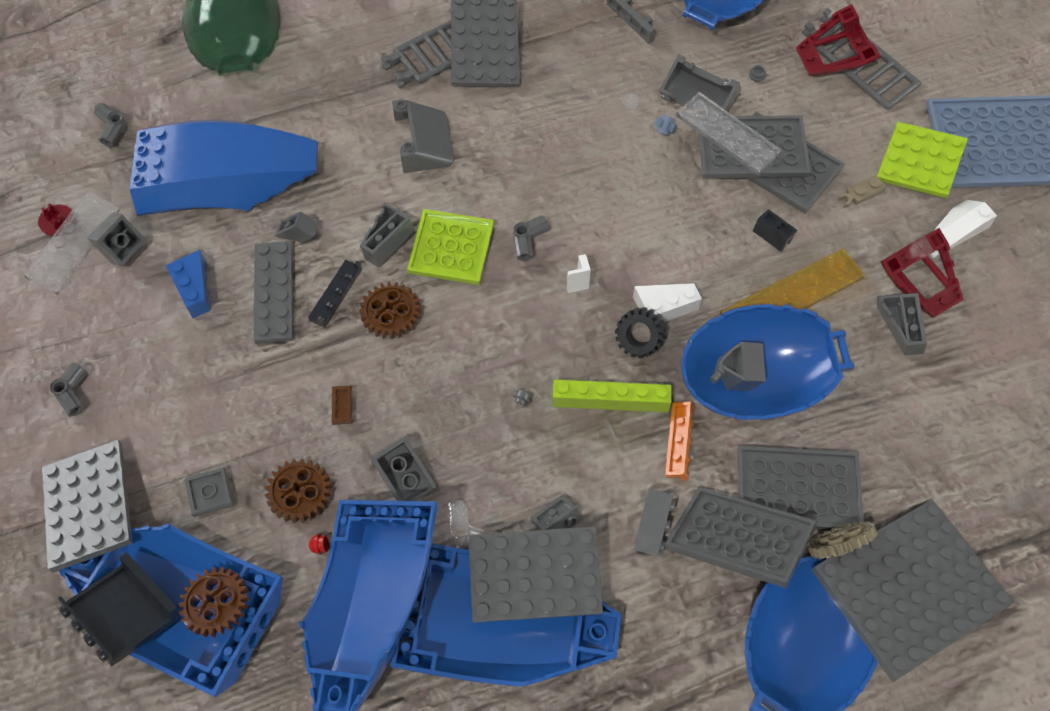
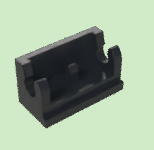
M768 209L758 218L753 232L782 252L786 244L791 243L797 229Z

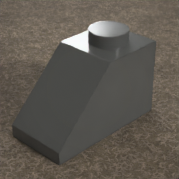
M300 211L280 221L275 236L304 242L315 236L318 222Z

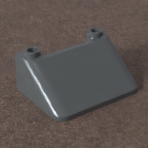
M404 99L392 100L394 119H409L413 141L412 143L405 142L400 148L403 173L451 166L454 162V155L445 112Z

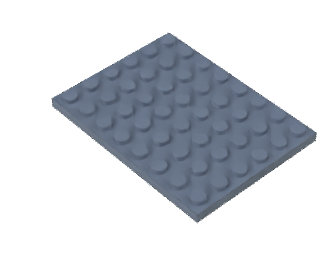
M1050 95L927 100L926 105L932 130L968 138L951 188L1050 185Z

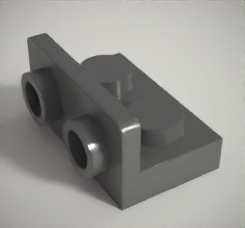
M561 495L530 517L532 523L539 530L572 528L581 521L577 508L564 495Z

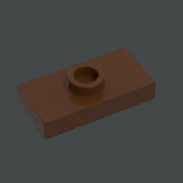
M352 385L332 387V425L352 424Z

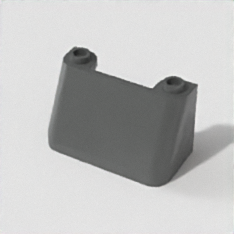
M678 54L659 89L662 95L661 98L667 102L672 100L705 117L725 116L741 91L740 82L732 79L729 83L727 78L722 79L698 68L694 63L691 62L690 64L685 61L686 57Z

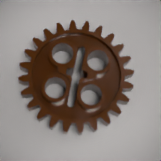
M388 282V285L385 287L381 283L380 289L374 286V292L367 291L369 297L363 296L364 302L360 303L362 309H359L361 321L364 327L368 328L369 333L374 331L376 337L381 333L383 339H385L386 335L393 339L394 334L400 338L401 332L407 335L406 329L413 330L412 324H418L416 318H420V301L417 299L416 293H412L411 288L406 290L405 284L399 287L398 282L394 286H391V283Z
M303 458L300 463L293 459L292 465H289L286 461L285 468L278 466V473L272 471L274 479H267L271 484L265 486L266 491H268L265 497L269 499L267 504L271 507L272 513H276L279 519L284 515L283 519L285 522L291 518L295 524L297 518H300L301 522L304 523L305 517H308L311 521L312 514L314 513L319 516L318 509L325 510L323 503L330 502L326 497L332 495L329 490L332 485L328 482L330 478L328 475H325L324 468L320 469L318 463L313 466L312 460L305 464ZM302 476H309L306 480L300 481ZM290 484L288 488L281 489L282 485ZM316 492L313 498H307L309 493ZM291 501H297L296 505L288 506Z
M213 567L211 573L205 569L204 576L197 573L196 581L189 580L192 586L184 587L187 594L180 595L184 602L178 604L183 609L179 612V615L183 617L182 622L187 625L186 628L198 636L201 634L205 638L209 634L215 638L217 631L223 636L225 628L232 631L231 624H240L237 618L245 617L241 611L242 609L249 608L244 602L250 600L246 595L249 592V589L245 586L246 582L241 579L238 573H235L232 569L227 571L224 567H221L220 570ZM232 597V599L228 603H226L227 599Z

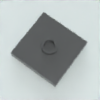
M224 467L185 478L193 517L234 506Z

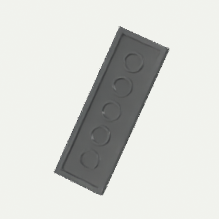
M292 242L255 244L254 342L255 344L293 341Z

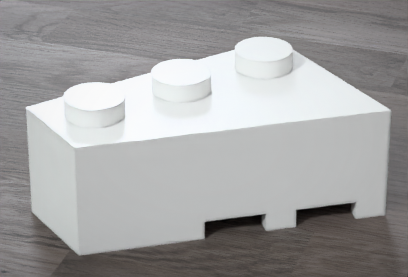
M694 283L634 287L633 299L639 309L647 307V310H655L654 314L657 315L659 313L661 315L660 320H664V322L699 310L702 301Z

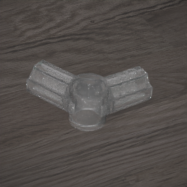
M459 500L449 503L450 532L454 543L469 545L468 535L492 534L490 531L468 525L467 502ZM457 530H464L465 534L457 536L455 532Z

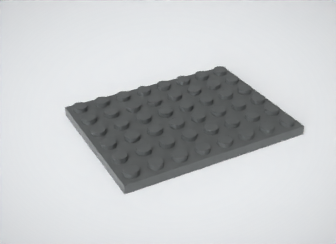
M933 499L878 530L877 537L873 538V541L868 542V545H863L861 549H854V552H848L842 556H832L812 569L814 575L892 682H895L1014 603Z

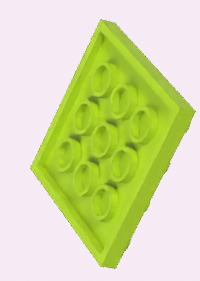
M897 122L877 177L887 184L947 199L968 138Z
M423 209L407 273L480 285L494 220Z

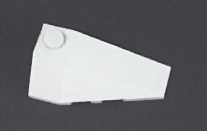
M966 200L953 207L934 230L937 228L941 229L949 243L950 249L990 228L997 215L985 202ZM937 250L929 255L934 259L940 254Z

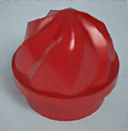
M317 534L311 537L309 541L311 552L318 555L328 552L330 543L327 535Z

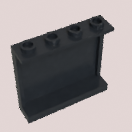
M127 552L119 557L121 561L120 566L69 600L65 601L61 596L58 597L61 605L58 609L65 619L69 617L72 620L70 623L77 633L81 631L85 635L83 639L90 648L94 646L97 650L95 653L102 662L107 661L111 667L180 619L176 605Z

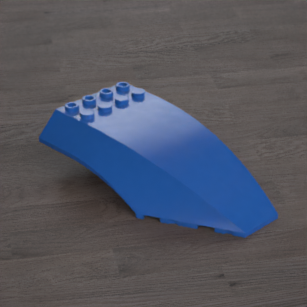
M191 120L138 130L130 181V193L136 214L140 216L192 208H228L249 212L252 210V206L261 201L263 203L268 201L272 196L287 190L286 187L296 181L299 183L305 177L317 172L318 142L281 130L229 120Z
M339 500L326 568L303 621H299L300 628H303L305 641L302 643L303 649L306 652L307 674H311L313 688L310 689V693L313 698V711H358L382 676L403 635L425 576L438 502Z
M163 524L160 527L143 526L139 529L132 527V544L59 570L61 576L66 580L65 583L68 588L71 589L75 596L120 566L121 561L119 557L127 552L176 605L178 613L183 610L178 604L184 602L180 595L187 594L184 587L192 586L189 580L196 581L197 573L204 576V570L207 569L211 573L213 567H216L218 570L224 567L227 571L232 569L235 573H238L241 579L246 582L245 586L249 589L246 595L250 600L244 602L249 608L242 609L241 611L245 617L237 618L240 624H231L232 631L225 628L223 636L217 631L215 638L210 634L207 638L201 634L198 636L186 628L187 625L182 622L183 617L179 615L180 619L129 654L213 697H217L238 680L280 605L283 581L281 576L221 551L170 524ZM232 597L228 598L226 603H228L232 599Z
M432 543L419 594L403 635L392 656L390 668L464 681L524 687L617 658L622 614L607 606L602 600L603 614L473 623L469 550Z

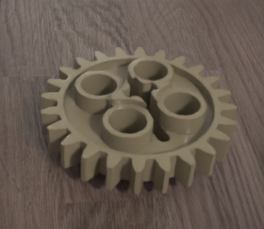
M870 521L843 524L836 529L832 528L831 531H825L824 534L818 535V538L812 539L809 542L808 549L811 556L815 559L842 556L848 552H854V549H861L863 545H868V542L873 541V538H876L878 533L873 522L870 523Z

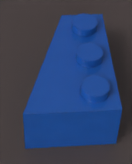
M198 250L165 265L192 319L210 311L205 270L206 263L201 251Z

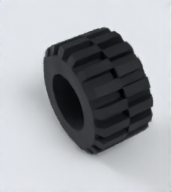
M638 307L627 312L616 325L618 328L615 329V334L618 336L615 339L616 342H620L619 348L623 347L625 349L624 353L626 355L631 353L630 357L634 358L636 356L638 358L648 357L662 346L667 330L663 326L665 324L664 320H660L661 315L659 313L657 315L654 314L655 310H647V307L639 309ZM640 322L649 328L651 337L648 342H639L633 337L631 327L634 323Z

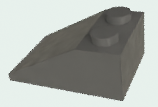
M401 436L369 457L397 501H417L437 488L405 436Z

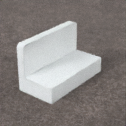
M586 254L578 256L577 270L568 271V293L589 289L591 269Z

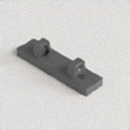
M607 0V5L648 44L654 41L655 29L652 27L653 19L650 16L642 18L631 7L632 0Z

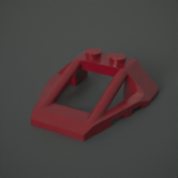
M852 4L836 11L830 20L826 23L824 22L813 35L810 34L796 47V51L809 76L852 70L881 58L874 43L871 44L860 24L859 16ZM840 22L843 32L818 39ZM847 38L855 56L824 65L815 47Z
M940 228L880 261L890 279L904 294L918 293L921 310L932 318L964 300L959 280L955 277L954 261L950 258L949 250L951 249ZM937 250L939 251L948 278L930 259L929 254ZM920 259L946 287L928 299L924 298L902 272Z

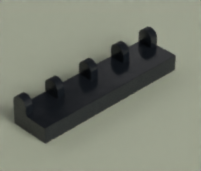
M345 259L308 316L309 321L326 328L361 273L362 267L360 262L356 260L351 262Z

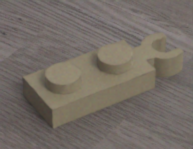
M874 175L847 188L845 193L839 195L837 201L845 200L843 208H848L852 202L858 205L884 192L887 187L877 175Z

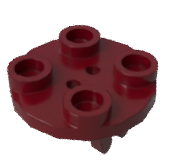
M49 203L48 208L45 209L43 207L41 209L42 213L38 218L40 230L52 238L60 237L76 225L72 209L61 204L52 205Z

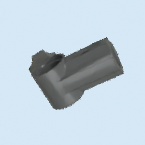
M99 103L95 106L94 114L105 122L106 126L98 140L105 146L112 147L119 135L124 133L128 126L121 112L113 110L105 103Z
M541 215L526 223L519 222L514 226L517 260L529 261V259L533 258L531 238L549 230V225L544 216Z
M72 362L60 378L53 380L49 387L69 417L79 415L84 409V406L73 390L88 373L86 369L75 362Z

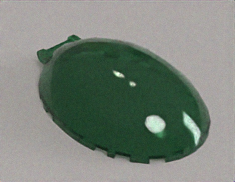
M185 0L182 13L184 38L190 53L193 54L196 61L202 67H207L211 70H216L217 68L219 76L236 71H253L252 63H261L266 57H270L275 49L274 45L276 40L279 39L278 33L279 28H281V16L277 0Z

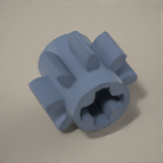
M664 114L662 118L657 117L654 125L658 126L656 131L668 135L669 132L674 133L677 126L673 124L675 119Z

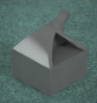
M111 212L87 237L111 264L123 266L146 241L123 214Z
M740 342L718 358L715 365V373L710 377V381L714 384L721 378L726 390L750 391L766 382L763 343Z

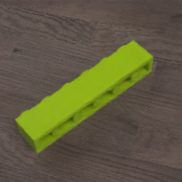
M553 380L552 407L669 412L671 406V385Z

